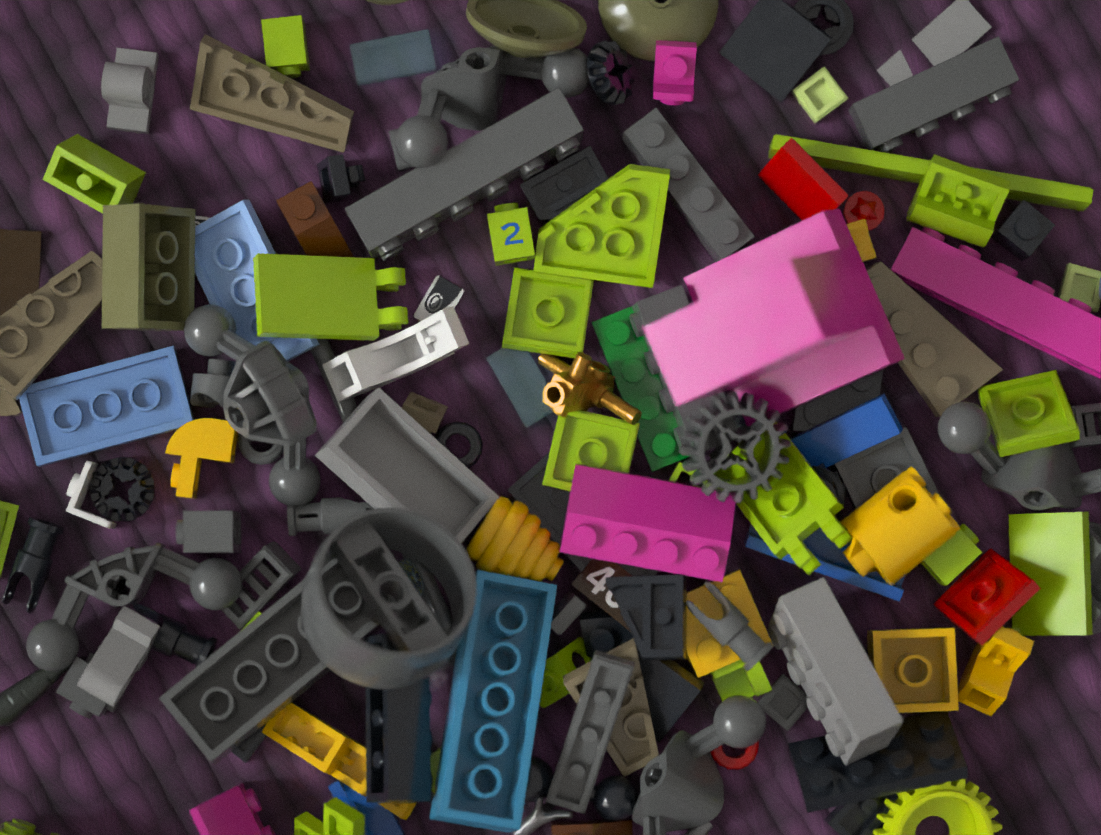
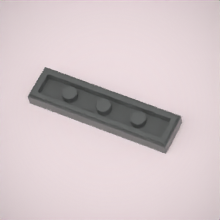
M595 650L545 802L585 814L634 670L635 662Z

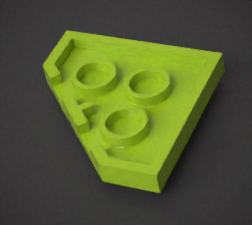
M629 164L539 228L533 272L653 288L670 169Z

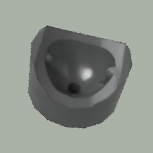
M209 359L207 374H193L191 405L214 408L220 404L224 407L223 393L236 362Z

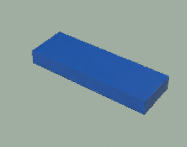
M882 394L790 439L811 466H819L823 463L825 468L900 434L903 428L885 394Z

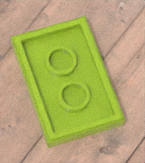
M1089 512L1009 514L1010 563L1032 578L1040 587V590L1012 616V629L1018 631L1022 636L1093 635Z

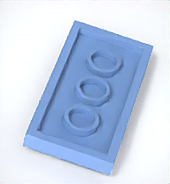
M175 346L31 384L19 398L38 467L174 431L185 423L194 420Z

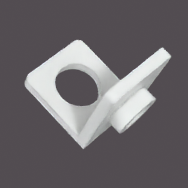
M87 460L81 475L75 473L68 486L66 495L71 497L66 512L106 528L115 529L117 523L80 509L90 486L93 473L98 466L97 463Z

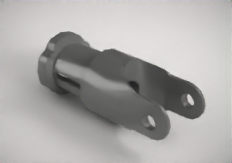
M342 497L322 498L321 502L307 503L301 506L287 505L289 536H296L297 532L320 530L324 534H331L347 519L374 508L367 502L356 503ZM305 516H318L314 518H300Z
M707 581L705 582L707 590L722 605L723 618L721 620H714L707 617L689 600L685 604L689 611L722 646L728 645L744 662L743 668L748 672L774 646L771 642L765 643L748 626L749 620L713 584Z

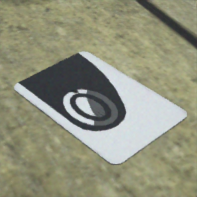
M436 276L414 313V317L422 321L443 309L452 306L455 308L464 290L443 277Z

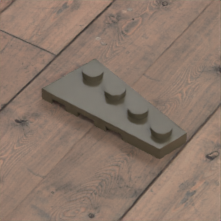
M206 34L203 36L200 42L190 110L339 152H345L349 141L354 111Z
M90 251L52 277L43 287L32 294L29 293L20 299L15 306L0 315V387L14 399L18 400L102 305V258L96 253Z
M881 261L874 263L866 269L905 359L898 363L935 417H940L949 406L963 401L1003 370Z

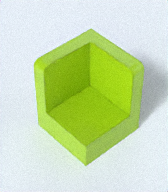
M740 659L710 673L722 701L736 695L748 697L756 695L758 697L772 690L760 661L748 672L743 668L744 662Z

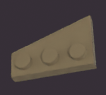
M634 638L607 652V654L635 662L634 670L606 749L624 777L646 766L650 760L659 756ZM591 661L563 676L564 685L576 704L578 703Z

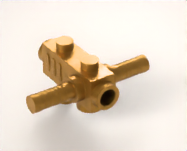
M577 352L571 366L555 355H540L538 364L554 373L551 383L547 384L544 388V399L542 402L550 406L552 412L556 415L566 417L569 412L578 410L588 411L592 407L602 408L604 406L631 425H635L640 420L642 412L613 393L615 377L609 374L610 369L606 365L592 360L589 355L582 352Z

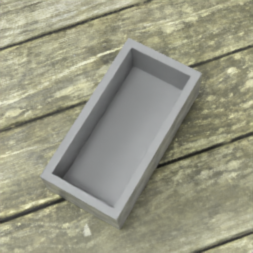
M379 387L359 404L315 455L374 509L402 508L421 513L447 528L460 543L463 542L484 517L495 501L500 498Z
M823 577L781 596L768 624L770 626L768 627V634L775 648L778 650L782 648L788 659L787 669L793 682L796 685L801 684L807 694L806 703L812 717L816 721L821 720L828 733L826 734V741L833 755L836 757L840 756L845 766L889 746L903 723V719L825 578Z

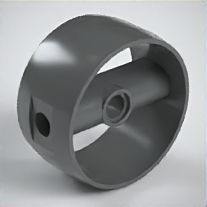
M377 508L361 512L339 525L322 543L307 573L302 591L301 615L305 634L314 652L324 664L348 681L374 689H397L416 684L432 675L453 655L465 635L473 616L476 601L475 572L462 544L447 528L434 519L402 508ZM389 549L402 552L421 562L440 581L449 598L453 616L452 634L449 637ZM337 559L364 599V610L367 617L372 622L383 627L399 652L382 650L359 640L348 632L333 615L326 601L322 586V569L331 560ZM380 594L392 596L396 603L385 601Z

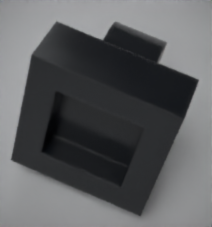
M343 154L327 156L317 164L324 204L341 201L351 194L350 187L360 185L359 182L365 181L363 166L345 167Z

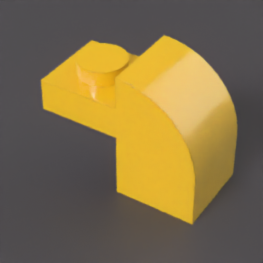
M212 418L195 419L182 425L172 435L165 453L181 456L180 464L174 463L171 474V487L177 488L176 496L197 499L202 459L234 464L239 432L234 430L227 420Z
M1002 626L985 644L981 646L977 643L958 686V701L988 716H992L1005 701L1014 673L1030 655L1034 641L1022 636L1014 629Z

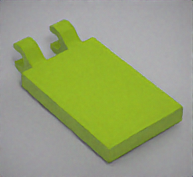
M258 253L253 258L257 337L374 341L379 337V329L400 330L401 324H408L407 307L395 306L378 309L376 290L395 292L399 290L398 285L406 284L404 268L394 267L375 270L374 258Z
M785 432L778 438L789 440L791 447L781 449L779 454L788 457L789 463L781 464L777 462L775 467L783 474L782 478L777 479L770 475L766 480L771 484L772 489L767 492L760 485L756 486L758 498L754 500L749 498L746 491L743 490L742 502L736 504L776 557L781 560L789 553L800 569L803 568L810 575L821 566V563L803 543L806 538L821 527L827 537L841 549L853 537L834 516L844 507ZM763 433L759 435L761 440L755 445L753 450V456L758 464L765 449ZM738 446L731 451L734 455H738L745 460ZM739 464L731 465L725 470L720 468L715 472L717 477L725 479L740 478L748 474Z

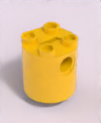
M912 466L901 472L840 522L853 537L851 545L842 551L846 559L862 577L869 572H877L890 586L894 585L960 530L959 525L950 515V508L937 493L930 494L924 487L926 486L925 481Z

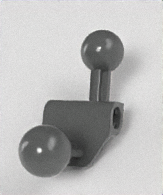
M496 46L487 48L476 47L466 50L459 59L444 64L440 70L423 79L421 85L422 101L418 114L404 121L396 133L395 146L398 155L405 163L416 168L430 167L439 162L448 146L446 131L440 124L441 118L458 128L483 131L497 123L502 107L507 75L541 79L548 91L552 92L560 88L565 98L581 94L590 83L587 70L588 57L575 47L569 51L546 56L545 58H519Z
M212 304L196 308L189 314L184 325V336L190 348L200 355L209 357L225 353L237 361L223 393L224 414L228 423L234 430L249 440L284 445V458L280 459L273 466L269 475L270 490L273 496L284 505L301 506L311 502L319 492L321 476L317 466L310 459L306 458V438L316 432L317 421L309 401V386L304 374L297 367L290 364L270 342L263 341L255 346L237 335L235 321L226 309Z
M958 402L945 409L940 416L938 434L942 443L955 453L971 454L983 468L981 478L987 487L1014 496L1026 508L1033 510H1044L1053 507L1075 509L1081 506L1082 496L1101 492V469L1081 473L1069 442L1000 457L997 447L988 439L991 432L990 420L981 407L971 402Z
M157 542L153 546L141 548L126 547L124 552L108 556L102 560L94 559L90 561V565L73 576L66 577L64 582L68 584L52 619L38 623L32 628L27 637L26 650L28 657L38 668L51 672L63 670L73 663L79 651V639L74 627L89 595L113 606L138 604L146 597L156 572L159 571L190 585L193 598L202 607L210 610H222L231 606L241 593L242 578L240 572L228 560L210 558L199 563L166 548V545L161 542ZM120 581H126V586L131 588L129 594H122L123 589L118 587Z
M743 695L731 696L725 699L717 707L712 725L694 735L683 730L677 732L663 753L647 763L641 774V793L632 812L633 821L643 826V835H666V832L700 827L713 820L720 813L724 803L723 780L710 751L724 743L734 748H746L759 741L766 728V716L763 708L757 701Z

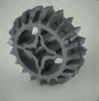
M729 391L726 404H724L723 399L719 395H713V409H710L704 403L698 405L699 411L703 414L700 420L695 416H688L687 421L695 426L693 432L688 430L681 431L680 436L691 441V445L679 447V453L685 456H692V458L682 463V467L685 471L696 470L691 475V483L698 485L704 482L701 491L709 496L716 490V498L721 502H725L730 491L735 503L742 502L743 490L746 491V494L752 500L757 499L758 492L756 486L760 485V487L768 492L772 489V486L766 479L770 475L777 479L782 478L783 474L775 468L777 462L781 464L789 463V458L779 454V451L791 447V442L787 439L778 438L788 430L787 425L784 423L774 424L778 420L780 413L775 409L766 412L768 402L761 398L754 404V396L750 393H744L739 403L737 393ZM733 415H747L753 417L756 421L749 427L744 425L738 430H731L722 422V419ZM712 429L716 436L717 444L713 452L709 454L711 459L706 462L704 447L706 438ZM724 433L739 442L738 447L745 460L730 452L732 450L729 445L730 441ZM763 433L765 449L758 464L753 456V450L755 445L761 440L759 435ZM734 464H739L748 473L735 479H725L714 475L720 468L725 470Z

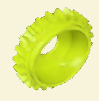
M960 779L896 793L899 798L895 802L885 799L884 803L890 810L888 814H877V818L884 825L883 828L874 829L873 834L915 835L918 824L929 816H938L944 819L949 828V835H994L995 832L1003 828L1002 824L991 820L999 813L993 806H986L991 798L983 792L978 793L980 787L971 781L965 785L966 779Z

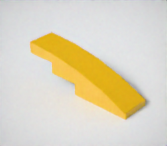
M293 702L267 722L262 730L263 734L322 772L335 777L366 797V746ZM378 803L404 820L408 819L416 803Z

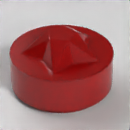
M869 191L854 193L844 205L843 218L846 224L865 219L868 232L872 231L883 220L885 212L883 202L876 194Z

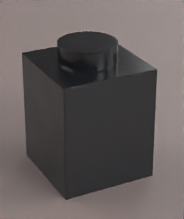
M1023 199L1012 209L991 237L1022 262L1031 256L1055 224Z

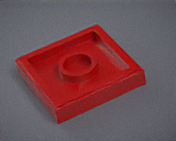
M792 138L778 150L758 174L802 221L822 211L837 209L849 197Z
M990 548L933 605L941 614L982 646L1040 590V587L1032 578Z

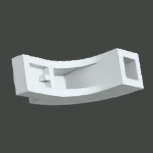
M454 306L392 336L347 351L322 366L336 399L340 402L377 389L431 366L455 354V351L468 345L469 342Z

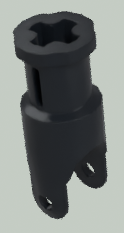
M29 517L27 523L30 525V529L23 549H18L3 595V603L9 604L15 594L19 580L24 575H27L32 587L26 609L29 614L33 613L38 605L53 560L50 558L57 536L63 534L64 528L60 525L35 517Z
M134 604L133 608L135 611L154 620L161 627L156 634L151 649L170 658L175 655L196 665V667L213 654L218 641L216 638L210 637L206 639L187 630L186 624L141 604Z

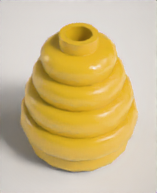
M499 496L500 498L489 509L465 550L470 560L477 562L476 568L481 571L523 579L527 578L528 580L542 582L544 578L552 581L564 560L558 557L560 552L559 543L550 540V531L547 528L540 527V518L537 515L528 513L529 508L525 503L518 500L512 503L507 497Z

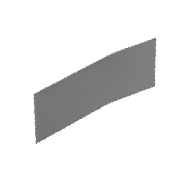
M956 0L912 40L935 66L963 53L985 34L991 26L968 0ZM901 50L876 70L890 86L913 76Z

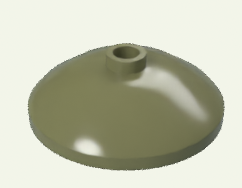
M469 0L467 3L466 17L474 30L497 48L515 57H545L563 53L579 45L585 38L587 24L584 18L577 11L557 0Z
M598 0L602 25L613 42L616 41L619 48L626 50L627 54L648 62H655L656 40L696 42L698 48L713 28L718 12V0H667L664 3H657L655 0Z

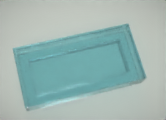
M428 29L350 44L358 86L436 71Z
M502 348L486 357L526 428L553 413L552 408L542 402L544 399L543 391L547 382L528 351Z

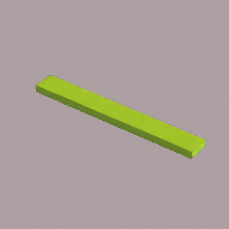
M778 134L773 136L768 153V158L772 159L778 150L792 138L821 167L918 184L921 178H924L931 160ZM974 168L1011 181L1006 199L1018 201L1024 199L1030 203L1084 211L1092 203L1094 189H1091V187Z

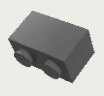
M183 511V520H177L176 542L183 545V552L241 553V512Z

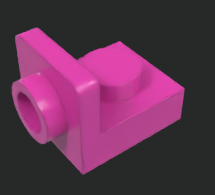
M656 40L653 99L660 100L667 105H682L685 101L692 102L694 100L696 42Z

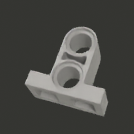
M117 48L115 62L105 63L102 74L101 93L102 98L109 104L106 126L108 129L149 134L159 58L156 52Z
M123 606L115 618L112 629L83 672L77 687L114 707L136 672L140 671L147 660L160 626Z

